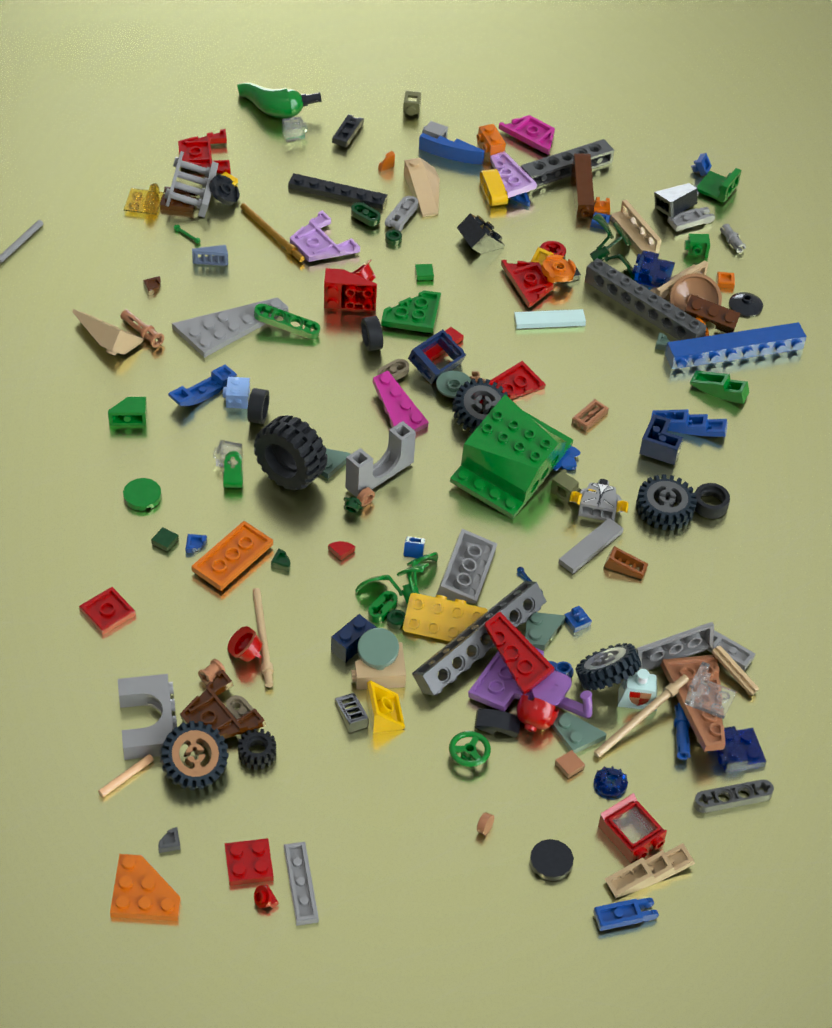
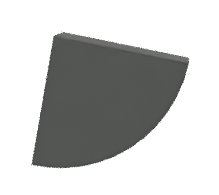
M177 827L168 830L160 839L158 844L159 853L181 850Z

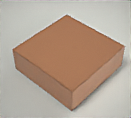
M572 750L555 760V765L567 778L575 775L585 767L582 760Z

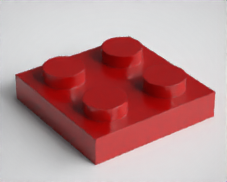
M268 838L224 843L229 886L274 881Z

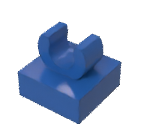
M707 153L700 154L698 159L694 161L695 165L691 166L693 172L699 171L701 176H706L712 167Z
M580 606L574 607L570 612L564 614L566 623L574 633L591 626L592 620Z

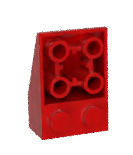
M326 268L324 308L376 311V283L344 269Z

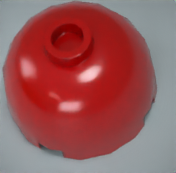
M521 695L516 711L519 721L525 724L524 729L536 733V730H546L554 724L560 711L559 709L555 710L556 707L539 698L535 697L531 701L527 700L528 695Z

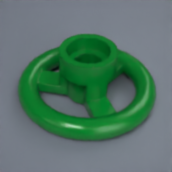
M464 731L452 738L449 744V753L456 763L465 767H476L488 760L491 746L487 738L482 734L474 731ZM473 737L470 743H466L464 746H456L460 739ZM478 741H481L485 748L482 757L476 750Z

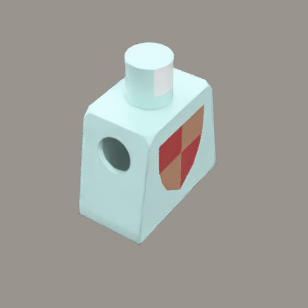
M640 669L633 676H628L629 678L622 681L618 690V707L644 709L657 698V676L650 674L646 669Z

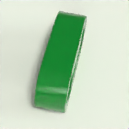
M392 591L383 592L369 606L368 619L373 623L383 622L387 618L388 613L397 607V594Z

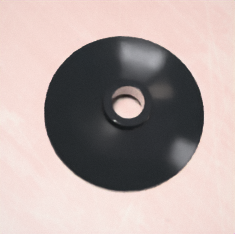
M739 292L730 297L729 307L731 310L741 313L740 316L754 317L762 312L763 302L752 293Z

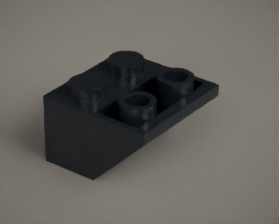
M470 213L457 227L470 247L480 254L498 250L505 246L501 241L502 237L497 232H494V226L488 221L485 222L479 215L474 216Z

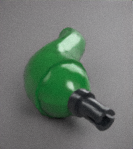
M254 83L237 84L239 97L247 98L261 112L275 118H293L308 104L322 102L320 92L306 95V93L300 94L296 90L287 88L270 89Z

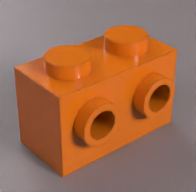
M494 124L479 127L478 134L476 135L477 142L481 149L484 150L490 162L491 155L505 151L506 143Z

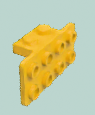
M411 593L403 630L407 633L451 642L488 610L483 607L469 605L467 601L460 599L450 601L447 600L448 597L442 595L431 597Z

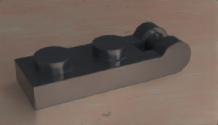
M348 114L332 137V143L347 147L359 128L363 126L364 118H355L354 115Z

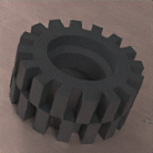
M257 728L253 729V733L248 730L247 736L243 733L238 741V754L243 765L247 763V768L254 766V770H257V766L264 769L265 764L269 767L271 761L274 762L276 756L275 737L271 736L269 731L265 734L264 729L257 732ZM254 745H261L265 747V751L253 753L249 748Z

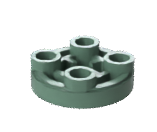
M370 629L359 639L358 655L370 667L383 670L398 657V639L387 629Z

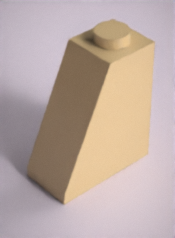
M399 642V654L396 660L383 670L370 667L361 659L355 661V670H351L352 682H356V690H366L367 682L370 680L385 688H402L406 686V669L402 642Z

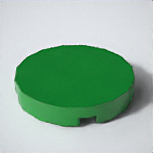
M134 479L124 487L123 497L125 503L134 510L144 511L149 507L152 509L160 503L162 497L161 487L152 479Z

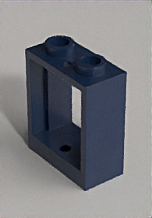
M442 329L412 349L408 359L428 382L433 384L442 373L452 371L462 364L466 354L452 340V337ZM436 344H439L453 360L440 370L424 354V352Z

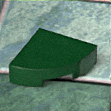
M278 548L271 561V567L289 572L291 567L290 559L285 551Z

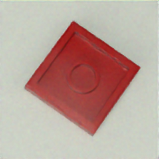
M113 587L79 606L82 614L102 635L136 616L135 610Z

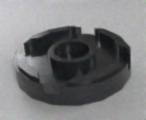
M224 175L214 176L209 182L212 195L224 205H234L240 197L238 187L232 184L233 181Z
M543 840L537 843L531 851V868L535 874L537 873L544 880H562L573 867L574 857L571 849L559 840Z

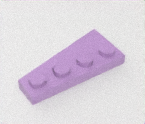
M505 151L490 156V162L493 168L498 170L508 198L537 188V183Z

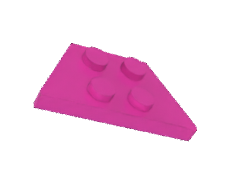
M531 115L512 119L509 124L499 123L498 129L547 155L550 153L555 133L554 127Z

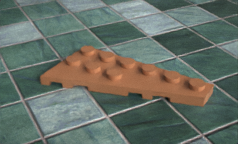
M714 655L662 659L661 667L669 683H674L683 674L689 678V681L679 689L676 697L704 752L724 750L726 743L722 721V695L718 659Z

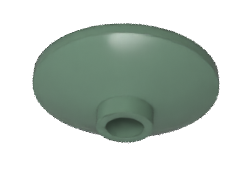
M447 371L437 378L436 386L441 394L455 398L459 387L464 385L466 381L470 383L471 378L460 371Z

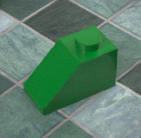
M126 397L109 409V426L147 425L146 397Z

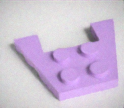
M323 210L318 213L316 218L309 220L307 226L301 227L290 237V244H294L309 262L360 252V246L352 238L340 244H335L320 229L331 224V218Z

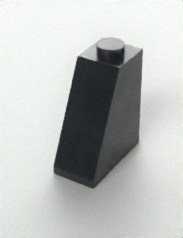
M688 183L654 192L655 208L669 217H674L698 203V190L695 186Z

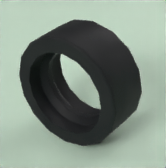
M378 317L362 318L361 332L366 349L368 351L382 349L384 343L383 332Z
M252 389L247 408L248 422L264 424L269 408V390Z
M705 483L697 487L695 491V499H697L695 511L699 515L715 519L726 514L730 503V494L727 489L716 483ZM713 496L718 498L722 504L716 506L708 505L701 498Z

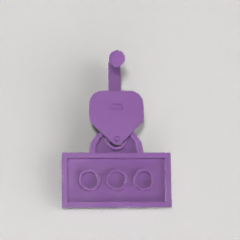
M536 648L544 656V651ZM499 652L496 653L468 691L469 698L504 712L514 698L520 699L521 695H523ZM554 671L525 694L529 696L528 699L539 698L587 719L592 716V692L584 691L580 694L583 704L565 697L571 688L572 681L569 676L558 671Z

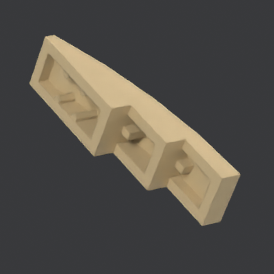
M682 843L666 853L662 850L646 860L642 857L605 878V881L615 898L658 883L692 866L695 862Z

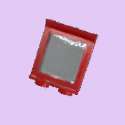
M634 793L602 812L598 824L602 832L630 863L642 857L644 859L654 848L657 850L665 843L667 830H664L637 801Z

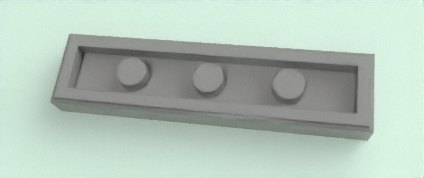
M608 518L559 558L558 563L572 574L575 573L621 535L624 528Z
M306 843L284 844L296 926L318 923L319 917Z

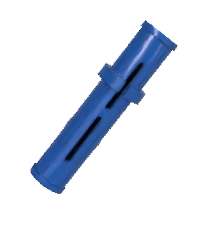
M680 703L675 705L676 717L674 719L677 758L687 760L691 756L689 727L691 724Z

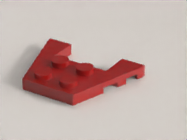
M221 129L216 134H213V132L207 133V136L201 138L195 136L178 141L179 155L181 151L184 152L182 160L205 168L211 167L212 155L210 144L227 143L226 129ZM229 160L214 161L219 163L217 173L223 174L227 172L231 174Z

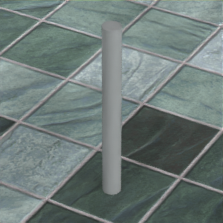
M41 220L36 221L0 254V264L43 225Z

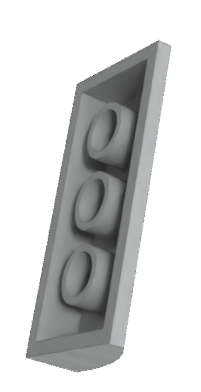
M462 529L456 540L436 595H442L454 601L455 599L467 601V603L476 604L497 543Z
M713 622L635 648L642 663L639 670L646 669L648 671L661 666L662 659L684 658L713 648Z

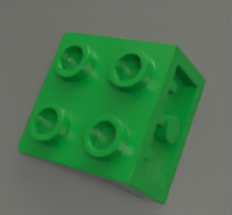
M735 168L727 177L709 171L696 188L702 194L725 202L739 185L742 170Z

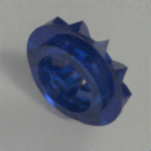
M604 766L601 770H597L594 777L595 787L606 796H619L627 789V774H624L621 769H615L614 766L610 768ZM608 776L611 777V779H615V783L607 781Z

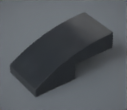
M478 709L474 728L490 734L499 731L516 737L519 734L520 721L515 714L492 709Z

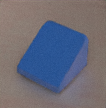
M407 536L403 555L413 558L423 556L426 539Z

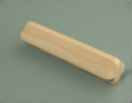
M721 646L713 649L712 654L749 695H754L759 690V687Z

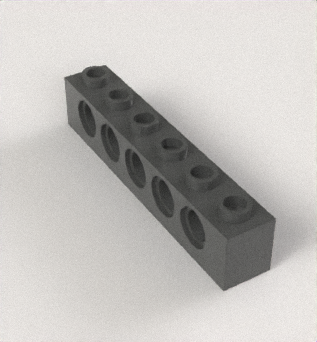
M605 139L523 164L521 168L537 183L538 187L571 176L574 153L590 154L591 166L594 169L612 163L614 149Z

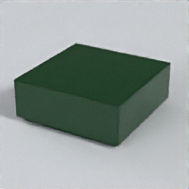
M162 527L151 539V543L168 552L179 540V535Z

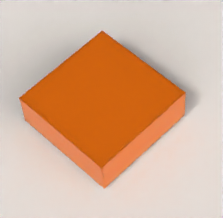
M717 272L716 277L719 288L734 289V273Z

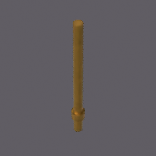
M245 203L241 204L240 208L278 241L289 255L294 256L300 262L305 260V257L294 244H290L248 205Z

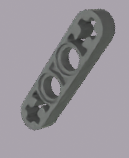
M756 780L704 790L696 794L693 805L698 812L708 813L764 802L772 797L774 786L768 780ZM746 791L749 797L743 798L739 796L738 792ZM724 794L728 796L729 801L723 802L718 796Z

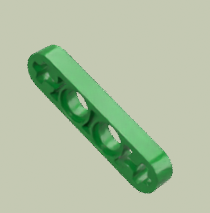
M258 304L255 307L254 318L260 322L309 339H315L319 336L320 325L315 321L266 304ZM281 316L283 320L277 321L274 317ZM291 322H298L300 326L294 327L291 325Z

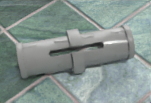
M724 224L720 231L726 237L728 244H731L737 253L743 252L746 245L740 240L739 234L734 232L729 224Z

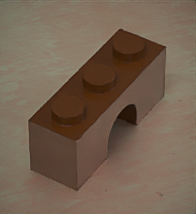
M692 294L684 311L694 318L698 317L701 320L713 323L716 326L715 329L725 333H732L741 314Z

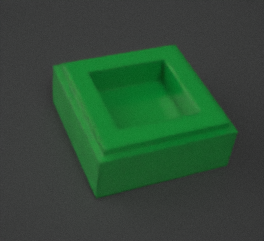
M415 264L417 280H434L432 264Z

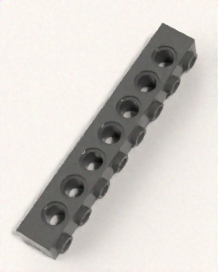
M597 258L587 266L586 283L677 340L705 336L707 325Z
M524 581L416 669L412 675L422 693L428 695L441 693L448 683L454 682L460 673L471 668L472 663L483 658L489 649L495 647L484 624L498 612H501L515 627L525 623L531 614L538 612L541 606L547 602L538 583Z

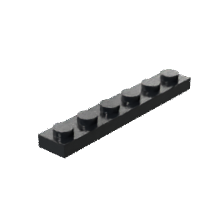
M293 173L288 183L289 189L351 203L360 202L369 207L382 210L388 194L295 173Z

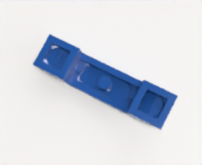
M225 364L211 371V377L188 389L181 386L169 392L168 396L180 406L195 405L222 391L223 387H227L228 377H237V374Z

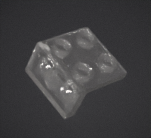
M702 662L689 686L685 704L724 719L737 692L709 681L711 673H708L710 664Z

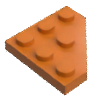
M119 854L110 917L178 921L181 898L142 855Z

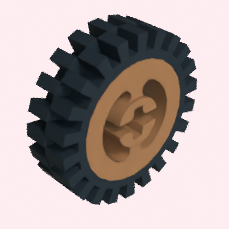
M189 721L187 724L184 722L179 727L176 726L167 735L161 748L160 763L163 765V772L167 773L166 777L168 779L171 778L173 784L181 785L180 788L183 789L187 787L190 790H195V788L200 790L212 785L213 782L219 779L227 766L229 753H227L228 746L224 743L225 738L223 735L220 736L218 734L220 731L217 728L214 730L211 728L212 725H204L202 721L198 723ZM197 743L202 744L209 754V762L204 767L200 765L205 757V754H202L204 748ZM184 744L188 745L184 753V757H187L184 762L192 767V769L186 767L179 756L180 748ZM192 751H194L195 755H199L196 760L194 756H190Z

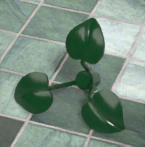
M601 214L594 215L592 219L603 227L607 237L596 247V250L590 253L593 261L598 258L606 262L619 258L627 267L632 280L635 281V271L625 257L621 254L608 257L610 255L608 249L621 239L624 240L627 246H630L629 238L623 232L617 222H613L620 237L607 247L604 246L609 238L613 239L614 236Z

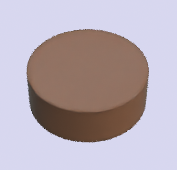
M370 487L363 489L357 496V499L362 503L361 506L371 503L375 497V492Z
M487 812L482 814L477 824L478 833L483 835L489 833L494 823V815Z

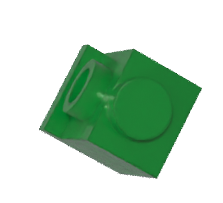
M689 233L688 240L684 242V250H687V255H704V258H708L710 250L709 234Z

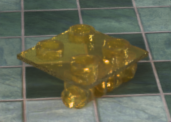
M156 183L151 184L149 190L131 188L124 211L157 215L164 192L159 191V186Z

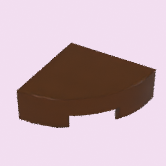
M160 276L143 280V285L148 295H152L160 289Z

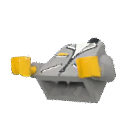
M600 479L598 483L591 482L587 488H583L580 492L572 491L569 502L580 505L578 516L603 521L610 518L614 521L616 512L628 513L629 503L623 501L616 494V488L609 486V482L606 479Z

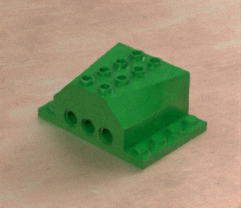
M505 394L464 443L461 465L451 476L450 482L509 518L514 519L572 446L574 440L523 411Z

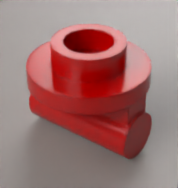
M260 885L255 889L254 901L259 908L270 906L274 908L279 904L269 885Z

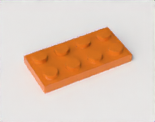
M243 521L191 566L192 572L222 591L273 545V539L246 521Z

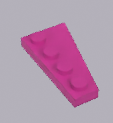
M389 371L373 377L372 383L379 399L383 402L385 413L389 416L392 428L402 421L416 432L428 427V420Z

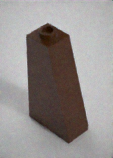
M574 153L571 185L576 218H593L595 204L591 155Z

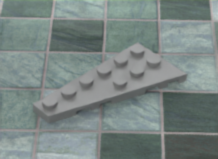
M276 297L172 323V329L205 358L266 324L254 318L256 305L266 304L288 312V306Z

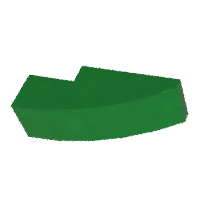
M696 371L690 380V385L730 402L744 404L750 393L748 381L731 380L730 374Z

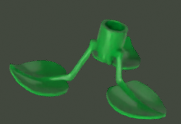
M433 552L418 557L407 563V566L412 565V567L397 573V576L404 574L408 576L409 584L403 585V590L387 574L364 580L357 586L355 591L357 593L364 585L373 581L389 580L399 592V595L404 596L408 605L411 593L420 594L417 586L416 572L423 573L424 569L429 566V563H418L422 561L437 562L438 553Z

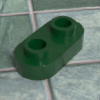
M360 202L354 203L351 206V215L369 226H376L380 223L381 214L377 210Z

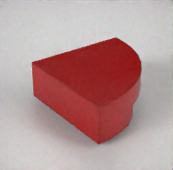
M337 541L330 543L328 550L339 560H342L355 551V546L348 542Z

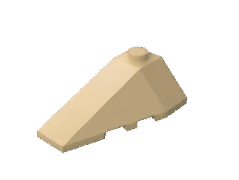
M421 158L404 160V177L412 195L418 199V209L422 217L438 215L440 178L436 169Z
M75 309L72 311L99 345L107 348L106 352L112 355L117 353L125 355L144 340L131 332L119 329L117 326L104 322L92 315Z

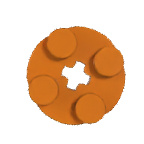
M549 255L543 260L541 270L551 283L571 282L576 271L574 262L570 259L568 261L563 259L564 256Z

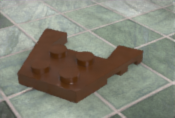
M221 670L217 674L218 677L206 685V690L200 696H196L180 713L181 719L185 724L189 723V721H194V723L202 721L204 725H212L211 728L214 730L217 728L220 731L218 734L220 736L223 735L224 738L266 726L264 718L256 709L235 719L217 697L234 686L224 670Z

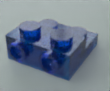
M643 250L642 254L637 255L636 264L638 265H634L632 275H635L634 281L637 283L658 288L671 280L675 262L659 259L658 253Z
M735 726L724 728L726 744L724 750H717L719 764L723 765L725 773L765 767L767 761L753 728L736 730Z

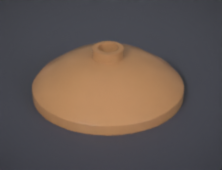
M699 273L687 274L675 282L670 292V303L685 311L691 294L720 306L722 304V294L717 283L710 277Z

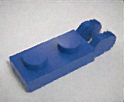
M650 897L595 907L593 910L600 931L643 921H652L659 916L657 910L641 912V910L648 909L654 905L653 898Z

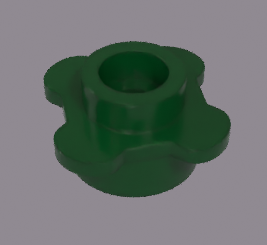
M344 497V509L346 511L358 513L359 510H362V503L359 499Z

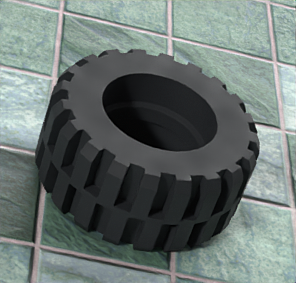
M290 415L278 416L257 433L254 440V454L257 456L256 460L261 465L262 471L267 473L269 479L274 480L279 486H284L285 489L300 490L306 488L323 473L327 466V454H325L326 447L322 444V438L316 434L317 431L314 428L312 429L307 422H302L300 418H293Z

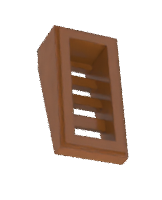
M615 546L612 548L604 564V567L639 579L643 578L648 563Z

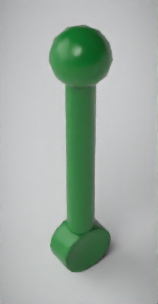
M174 225V231L183 233L194 240L195 244L201 242L200 238L190 235L181 229L180 225Z

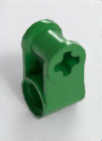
M230 451L225 456L223 488H243L242 457L237 451ZM231 457H235V465H232L231 461H229Z

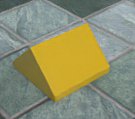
M371 680L367 682L366 700L373 733L403 730L405 724L398 694Z

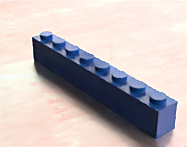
M797 322L667 342L665 357L671 369H679L801 350L804 348L807 336L800 323Z

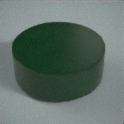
M398 230L387 231L385 234L386 243L389 245H399L402 242V233Z
M401 610L390 611L387 615V625L395 630L402 629L406 615L405 612Z

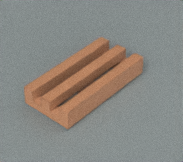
M594 399L572 418V423H578V427H583V430L587 431L608 413L609 408Z

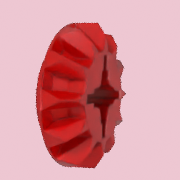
M546 241L540 246L544 250L551 251L554 255L566 256V247L560 242Z

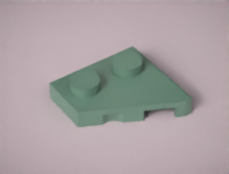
M538 612L531 614L526 621L525 638L535 648L544 650L549 644V640L556 635L560 625L564 624L565 615Z

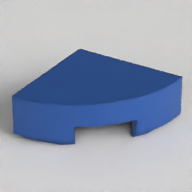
M188 534L185 548L186 553H193L202 549L207 543V535Z

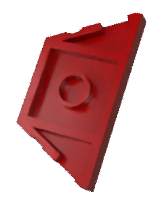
M501 260L502 268L528 308L553 290V283L549 282L542 273L539 262L517 261V264L507 263V260Z

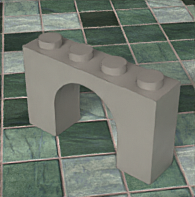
M404 421L389 430L387 450L374 465L373 458L361 448L347 456L345 488L357 497L363 489L377 487L414 462L416 431Z
M168 674L118 679L120 708L150 706L162 714L161 718L152 726L122 730L124 760L144 758L148 754L152 757L161 756V748L167 735L177 726L176 716H172L171 712L175 711L174 698L170 699V694H174L173 682H168Z

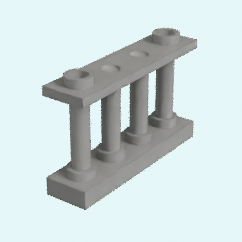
M181 151L179 157H175L173 166L176 169L170 189L167 188L164 196L167 199L165 206H169L172 198L197 206L199 209L198 216L205 217L211 197L209 182L214 176L216 177L219 163L212 161L211 167L207 168L183 161L184 152ZM183 167L195 172H199L205 174L206 177H197L179 171V168ZM177 177L201 184L205 188L199 189L177 182L176 179ZM174 188L199 195L200 198L199 200L173 191Z

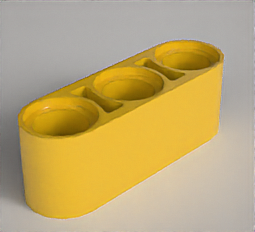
M498 170L480 171V182L491 207L507 205V191Z

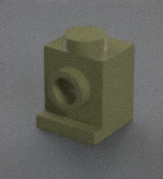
M406 91L403 113L408 115L419 114L421 92ZM408 98H417V102L408 101Z
M563 469L552 479L550 492L569 503L571 492H580L581 489L579 488V482L567 475V470Z

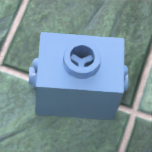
M228 377L227 387H223V398H226V408L247 409L250 396V378Z

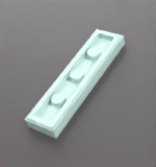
M583 309L514 312L516 329L585 326L586 324Z

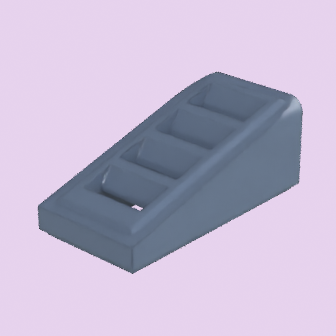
M226 245L193 248L192 262L193 264L228 265Z

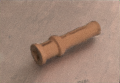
M128 309L122 311L120 318L137 330L144 340L150 342L151 346L156 348L163 343L164 335L155 331L152 325H146Z

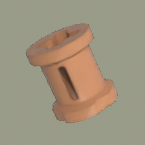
M212 659L209 666L204 670L198 671V676L207 685L218 677L217 674L221 670L225 672V668L220 661Z

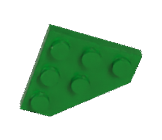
M424 290L419 292L418 296L414 298L409 297L398 302V305L391 308L389 306L385 308L381 326L433 333L441 293Z

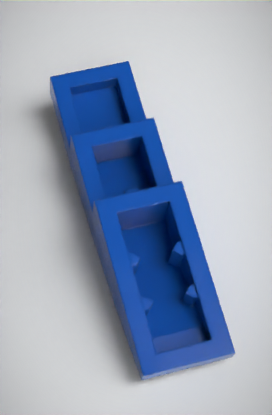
M422 133L419 137V149L430 154L470 164L482 165L484 162V150L460 139H456L453 142L442 136L436 139L425 133Z
M688 409L652 411V416L655 414L671 419L669 431L697 436L726 437L727 419H709L708 414L690 415Z

